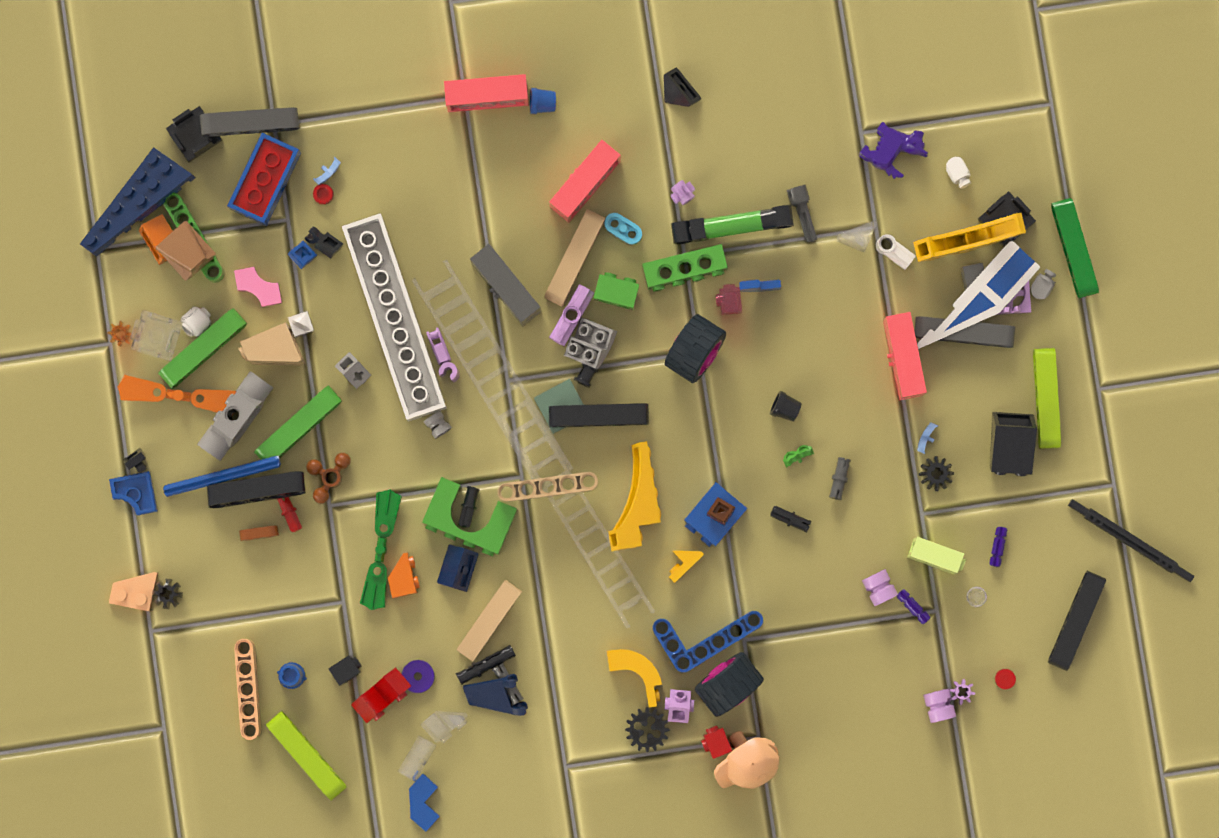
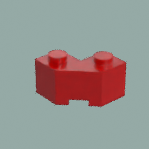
M395 667L351 705L366 723L372 719L377 721L385 714L383 710L395 700L400 702L408 695L406 691L411 685Z

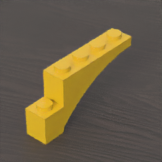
M1016 213L980 225L927 237L913 243L918 262L930 261L948 255L967 253L1024 234L1026 230L1022 213Z
M647 441L631 445L633 456L631 489L621 517L613 530L608 531L611 552L642 546L643 536L639 527L661 522V510L657 503L658 491L653 479L654 469L651 467L650 462L651 450L648 447Z

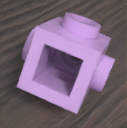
M670 689V698H665V710H669L668 722L688 723L689 712L694 711V700H690L691 691Z

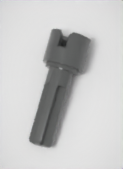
M806 184L786 190L790 205L796 207L806 242L809 243L817 240L807 205L810 197Z

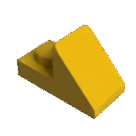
M672 551L683 564L680 566L677 563L669 571L671 573L669 579L673 583L678 581L704 554L701 551Z

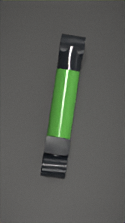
M791 205L671 223L673 244H686L693 241L700 242L710 238L769 229H784L794 226Z

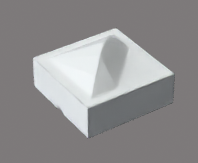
M308 311L288 317L294 337L314 331Z

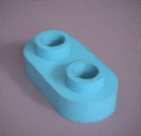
M611 213L606 217L604 224L609 233L629 245H635L640 242L642 230L638 225L618 213ZM617 221L619 225L614 228L611 226V222ZM633 231L636 233V236L630 238L628 233Z

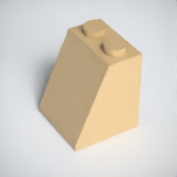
M286 322L240 341L242 347L239 348L243 359L253 365H305L291 328Z

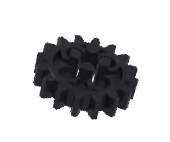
M646 707L644 713H642L641 709H638V715L636 716L632 713L633 720H627L630 728H625V731L630 732V735L626 738L633 739L631 746L639 745L638 751L642 747H645L646 752H649V747L656 751V745L663 746L664 744L661 740L668 739L664 735L665 732L670 731L669 728L664 726L668 723V720L662 721L664 714L656 715L657 709H654L652 713L649 712L648 707ZM653 716L655 723L651 725V729L659 730L661 735L655 738L653 734L648 733L647 742L641 743L639 738L644 734V731L642 729L636 730L634 723L640 722L642 726H647L648 717Z

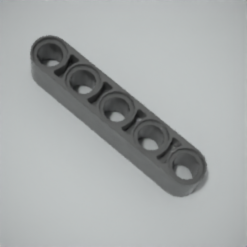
M294 107L216 112L199 115L203 137L284 132L300 129L298 109Z
M916 317L915 337L922 339L930 329L935 331L945 319ZM978 322L938 341L1014 348L1016 327Z

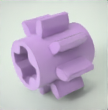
M681 180L671 188L673 194L670 197L675 204L681 202L682 205H685L695 197L692 193L695 191V188L690 181L685 184Z
M962 679L961 684L954 681L953 683L956 687L949 689L950 692L954 693L952 700L959 699V705H962L965 699L970 703V695H975V692H971L970 689L973 684L965 685V679ZM959 687L967 689L965 691V697L958 696V693L960 692L958 689Z

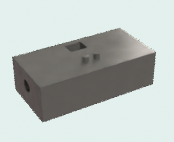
M487 244L470 258L472 265L491 287L489 291L496 293L494 297L501 299L522 327L542 312L539 304L490 244Z

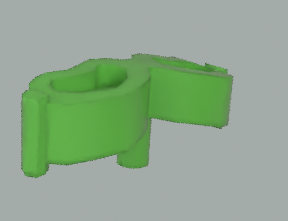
M801 445L796 452H787L783 459L785 467L787 468L797 460L801 463V458L814 454L811 446Z

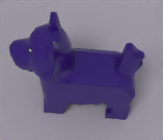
M884 122L877 128V134L881 138L877 143L876 150L870 151L869 147L865 145L859 154L860 158L870 162L877 169L885 170L888 176L892 175L893 179L904 177L892 165L901 152L923 157L928 156L926 155L928 152L924 150V132L915 130L912 134L907 135L888 127Z

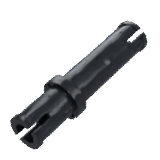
M508 645L477 663H471V666L455 674L461 685L477 676L481 677L486 671L516 655L511 645Z

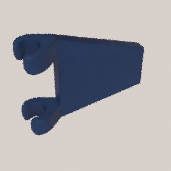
M510 674L500 679L463 685L469 705L518 716L525 715L528 709L525 701L512 705L506 688L516 687V682L518 681L516 674Z

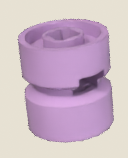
M886 569L862 580L866 591H871L869 597L874 607L898 595L894 585L889 584L890 577Z
M949 688L923 695L926 706L930 707L928 711L930 723L956 717L954 705L950 704L952 697Z

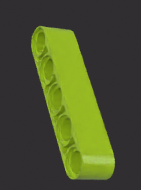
M1055 348L1034 349L1033 364L1039 448H1060L1061 430Z
M280 711L266 724L272 734L329 800L332 801L347 788L346 784L283 711Z

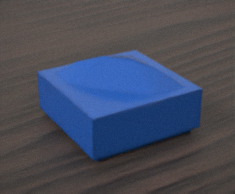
M302 241L289 251L288 256L302 269L314 260L317 254Z

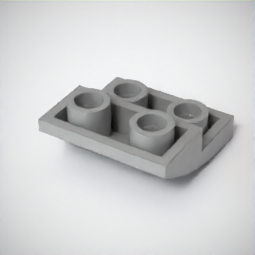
M581 318L575 337L570 336L564 356L598 369L606 358L617 331L586 318Z

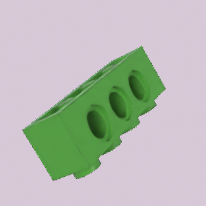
M722 244L642 264L648 290L653 289V292L663 290L665 285L672 284L673 287L685 284L684 281L689 279L696 282L705 279L704 276L706 275L720 276L728 269ZM702 259H708L711 262V266L708 269L700 267L699 262ZM682 264H688L691 267V271L688 274H683L679 268ZM662 269L671 271V276L668 279H663L659 273Z

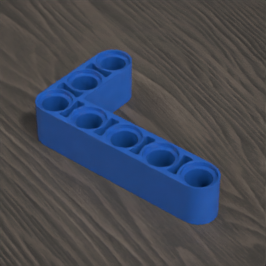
M751 611L688 650L685 649L668 620H656L653 624V632L674 667L679 672H688L760 628L763 624V617L759 612ZM755 614L759 617L760 620L757 626H751L748 623L750 615ZM660 622H664L668 626V630L664 634L656 631V625ZM738 625L741 627L742 634L739 637L731 635L730 629L732 626ZM715 636L723 637L724 645L721 648L713 645ZM669 640H676L679 647L676 651L671 652L667 649V642ZM704 647L707 650L706 657L698 658L695 655L696 648ZM681 657L689 660L687 669H680L677 662Z

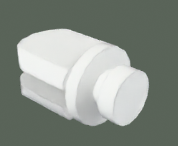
M953 157L948 160L946 171L952 182L959 184L960 189L969 186L971 181L968 178L971 175L963 159Z

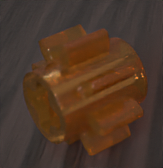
M122 321L117 326L111 324L113 329L107 332V334L113 337L110 342L118 341L119 347L122 346L123 342L130 344L128 339L130 336H134L133 333L128 331L131 326L126 325L123 327ZM120 329L125 332V335H121V339L116 335V333L120 332Z

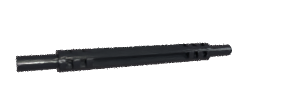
M1070 500L1068 506L1085 516L1084 519L1168 572H1174L1191 583L1194 575L1178 566L1176 561L1092 508L1088 509L1077 501Z

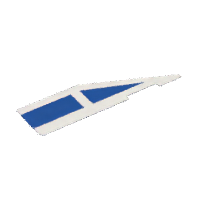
M1010 241L954 302L953 307L955 309L935 331L930 329L917 343L918 349L1000 313L1040 269V266L1018 245Z

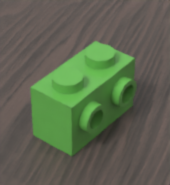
M605 272L604 275L600 274L594 300L633 310L639 290V284L636 283V280L627 277L624 280L617 279V275Z

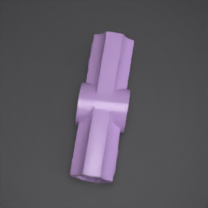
M579 284L549 338L565 347L595 293ZM568 311H576L578 314L577 318L573 321L566 318Z

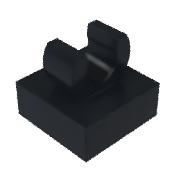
M141 448L123 459L128 470L133 467L139 473L146 470V466L142 462L146 457Z

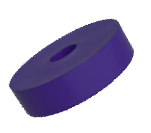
M423 660L409 662L402 671V675L411 685L408 689L411 692H425L434 683V670L429 663ZM417 672L421 673V680H416L414 678V675Z

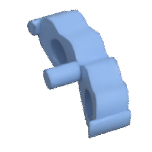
M334 157L335 160L329 169L324 165L321 167L325 173L316 179L313 178L318 185L326 182L339 168L341 162L336 157Z
M932 422L929 423L920 437L917 451L925 454L927 440L932 443L934 442V439L929 436L938 425Z

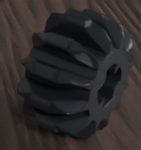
M935 456L934 464L928 458L926 459L928 466L924 464L920 466L926 471L919 473V476L926 477L921 483L924 484L928 481V490L932 488L933 484L934 490L939 491V484L943 489H946L945 482L952 483V480L947 477L954 475L953 471H947V469L952 467V464L944 466L945 458L938 463V456ZM935 468L939 469L938 472L941 471L942 474L938 479H934L935 476L932 477L931 475Z

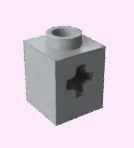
M350 352L335 365L356 389L371 376Z

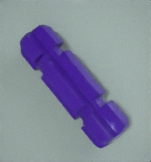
M1005 527L996 528V538H994L991 552L993 556L990 557L989 563L994 567L1001 566V556H1003L1006 541L1004 538L1007 536L1008 531Z
M905 589L901 590L897 598L904 602V606L914 616L918 617L917 619L921 624H925L930 619L928 613L923 611V608L913 597H909L910 594Z

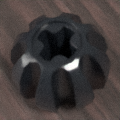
M165 579L166 583L163 585L160 580L156 583L159 590H153L152 596H158V599L154 601L156 605L159 606L163 602V609H170V603L174 607L179 605L180 603L176 599L177 597H183V592H177V589L181 587L180 584L176 582L172 586V579ZM166 589L172 591V594L169 595L170 599L163 596L166 593Z

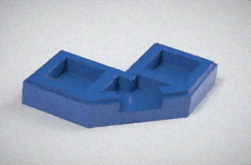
M759 279L741 281L739 283L740 292L781 290V281L779 279L761 282Z
M423 773L409 788L410 818L427 832L440 817L425 803L438 786Z

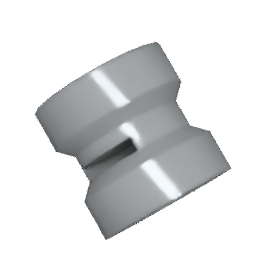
M441 411L436 412L424 421L425 425L432 430V435L435 439L452 428L448 422H445Z

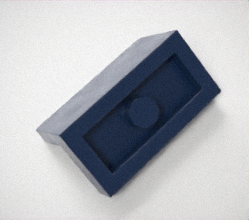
M449 544L437 583L467 592L479 553Z

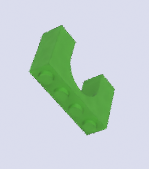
M441 477L422 523L426 524L425 529L435 533L437 530L445 532V537L454 541L456 538L464 540V545L473 549L475 545L483 548V553L492 557L494 553L499 555L518 509L498 501L489 523L483 529L477 532L463 531L455 525L452 518V507L461 485Z

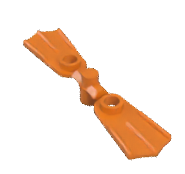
M124 375L122 381L117 386L120 400L159 402L166 397L176 401L190 402L191 399V403L195 407L213 412L223 411L227 406L225 404L227 398L231 394L235 395L236 391L208 389H198L192 394L181 390L169 389L166 392V388L160 383ZM154 389H160L161 395L154 396ZM197 395H203V402L199 403L196 401Z

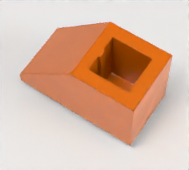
M408 552L403 553L388 577L393 599L416 594L417 589L420 588L418 576L414 577L412 570L416 568L414 557L409 556Z

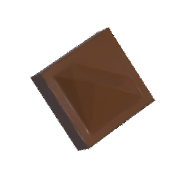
M717 497L707 512V516L725 526L735 511V507Z

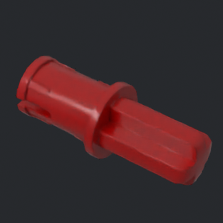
M285 497V501L282 498L277 499L282 510L281 515L285 517L290 531L293 533L302 529L296 514L297 508L293 507L290 497Z

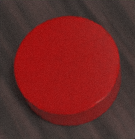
M320 184L314 188L313 197L318 204L326 205L333 200L334 192L329 185Z
M1001 669L995 675V683L1001 689H1010L1016 682L1015 674L1009 669Z

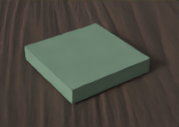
M570 379L534 397L548 426L549 406L584 405ZM557 426V427H555V428H552V427H549V428L551 429L552 433L554 434V433H556V432H558V431H560V430H562V429H564V428H566V427H559V426Z

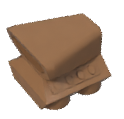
M187 221L179 225L156 246V250L162 254L185 281L192 278L216 255Z

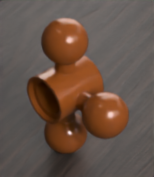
M347 453L336 455L334 469H323L322 463L316 459L310 460L307 463V472L313 476L321 475L324 483L322 487L315 489L313 492L315 502L319 504L327 502L329 499L328 490L336 488L341 484L342 476L340 471L347 468L351 463V458ZM329 473H336L337 480L333 484L327 482L326 478Z

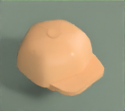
M742 731L735 732L729 737V742L735 750L717 765L714 770V777L722 788H728L734 784L743 788H758L771 780L777 773L779 766L777 746L767 738L757 737L747 741Z

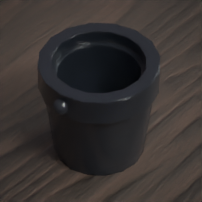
M779 391L771 407L770 415L794 422L799 414L802 403L785 392Z

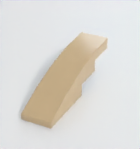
M505 580L456 650L471 661H474L522 591Z

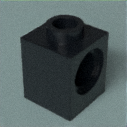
M351 655L328 668L339 686L362 673L359 669L362 667L356 656L352 658Z

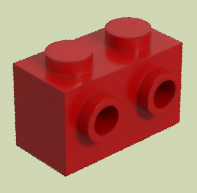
M716 725L706 729V734L703 735L704 739L701 740L705 752L709 751L713 759L732 752L722 727L718 728Z

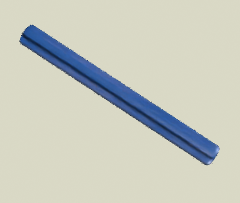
M278 456L175 482L163 487L166 497L279 468L281 461Z

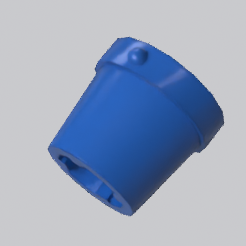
M530 88V114L555 112L556 92Z
M289 662L284 664L280 671H277L280 683L288 689L298 688L307 680L304 668L297 663Z

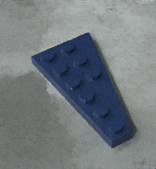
M153 147L80 245L97 257L116 241V237L123 232L127 233L132 229L131 226L138 220L141 222L164 204L168 196L173 192L178 193L182 189L181 186L187 181H193L196 177Z

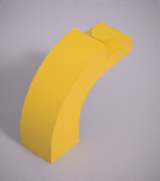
M618 649L607 651L610 672L631 670L639 674L645 683L648 706L656 707V702H660L659 689L654 690V686L662 685L655 666L646 657L631 650Z

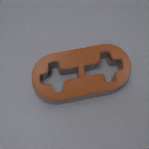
M278 525L239 531L240 541L279 536Z

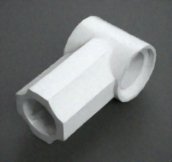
M882 235L876 242V250L904 270H906L916 256L898 243L891 235ZM884 239L888 240L891 244L888 250L883 249L881 246V241Z

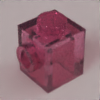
M735 284L723 285V288L719 289V294H715L716 306H720L721 315L741 314L740 287H735Z

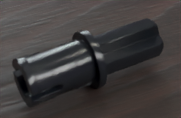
M467 486L464 503L461 504L462 511L458 523L459 526L464 528L470 527L474 510H477L475 505L480 489Z
M774 506L771 510L770 516L786 523L788 527L791 525L807 533L811 520L796 515L794 511L791 513L778 506Z

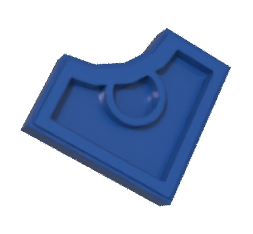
M150 471L109 479L113 500L128 502L134 508L137 516L158 512Z

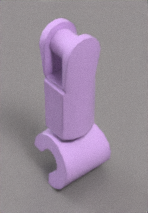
M437 327L435 331L430 333L427 331L426 333L438 365H441L439 375L443 377L446 375L447 370H452L450 378L454 383L458 380L460 373L458 368L453 363H450L451 357L439 328ZM440 338L441 342L434 345L433 340Z

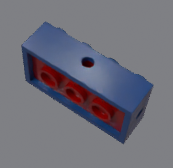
M261 133L227 207L236 213L267 226L301 155L300 150Z

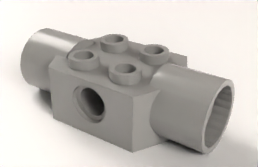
M250 371L237 388L235 395L231 394L227 398L225 409L223 411L219 410L214 416V424H211L197 445L221 461L227 451L239 441L258 415L273 387ZM239 411V418L232 421V414Z

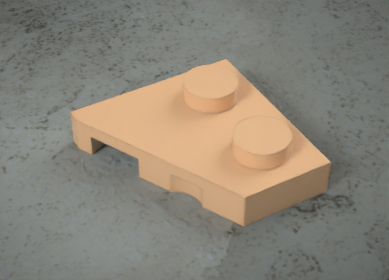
M152 572L113 583L109 603L150 612L153 600L152 592L155 590L158 573Z

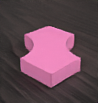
M255 267L234 271L238 291H247L254 294L259 299L262 307L282 303L279 283H270L262 280L258 276Z

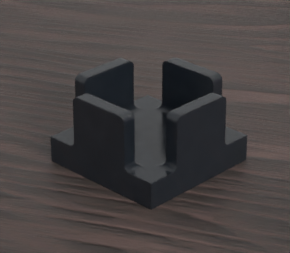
M200 106L192 111L187 109L172 119L174 123L166 128L188 162H191L223 141L220 136H202L199 115L205 113Z
M1009 191L978 218L983 224L1012 214L1022 213L1025 230L1036 222L1030 214L1031 210L1018 196L1015 198ZM1020 235L1000 241L999 243L1005 247L1010 241L1014 242Z

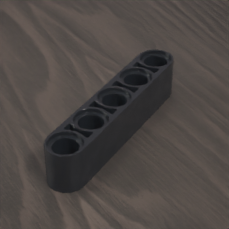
M649 404L560 405L548 407L549 427L552 428L557 426L649 425Z
M302 471L207 486L209 508L236 506L306 493L304 472Z
M1088 570L1086 571L1048 659L1049 664L1068 671L1102 593L1106 578Z

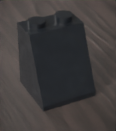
M992 412L991 472L997 475H1006V473H1013L1017 476L1032 475L1037 426L1033 414Z

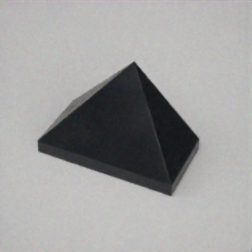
M677 67L663 75L665 103L690 107L702 99Z

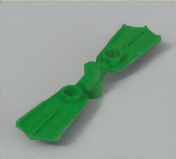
M391 489L376 493L375 532L379 536L375 548L374 561L376 562L369 566L360 604L366 606L371 611L385 608L387 568L383 564L384 556L387 553V537L393 533L402 499L401 495ZM381 525H387L388 530L386 532H381ZM376 567L381 568V573L379 575L374 574V569Z

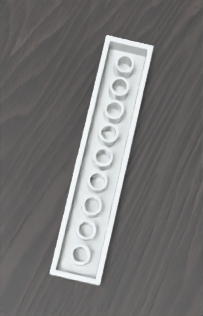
M381 213L342 226L406 420L409 422L447 409Z

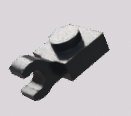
M314 226L305 237L308 243H316L315 248L330 259L343 246V243L327 232L324 235Z

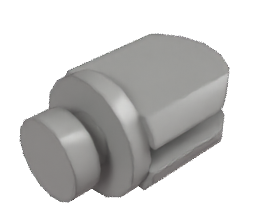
M1045 269V275L1039 273L1031 286V293L1037 299L1047 298L1055 286L1056 282L1051 279L1055 278L1056 274L1048 269Z

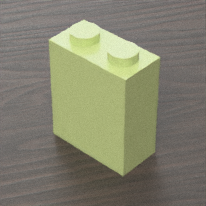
M920 537L913 539L907 556L909 559L951 574L962 571L966 559L963 558L964 553Z

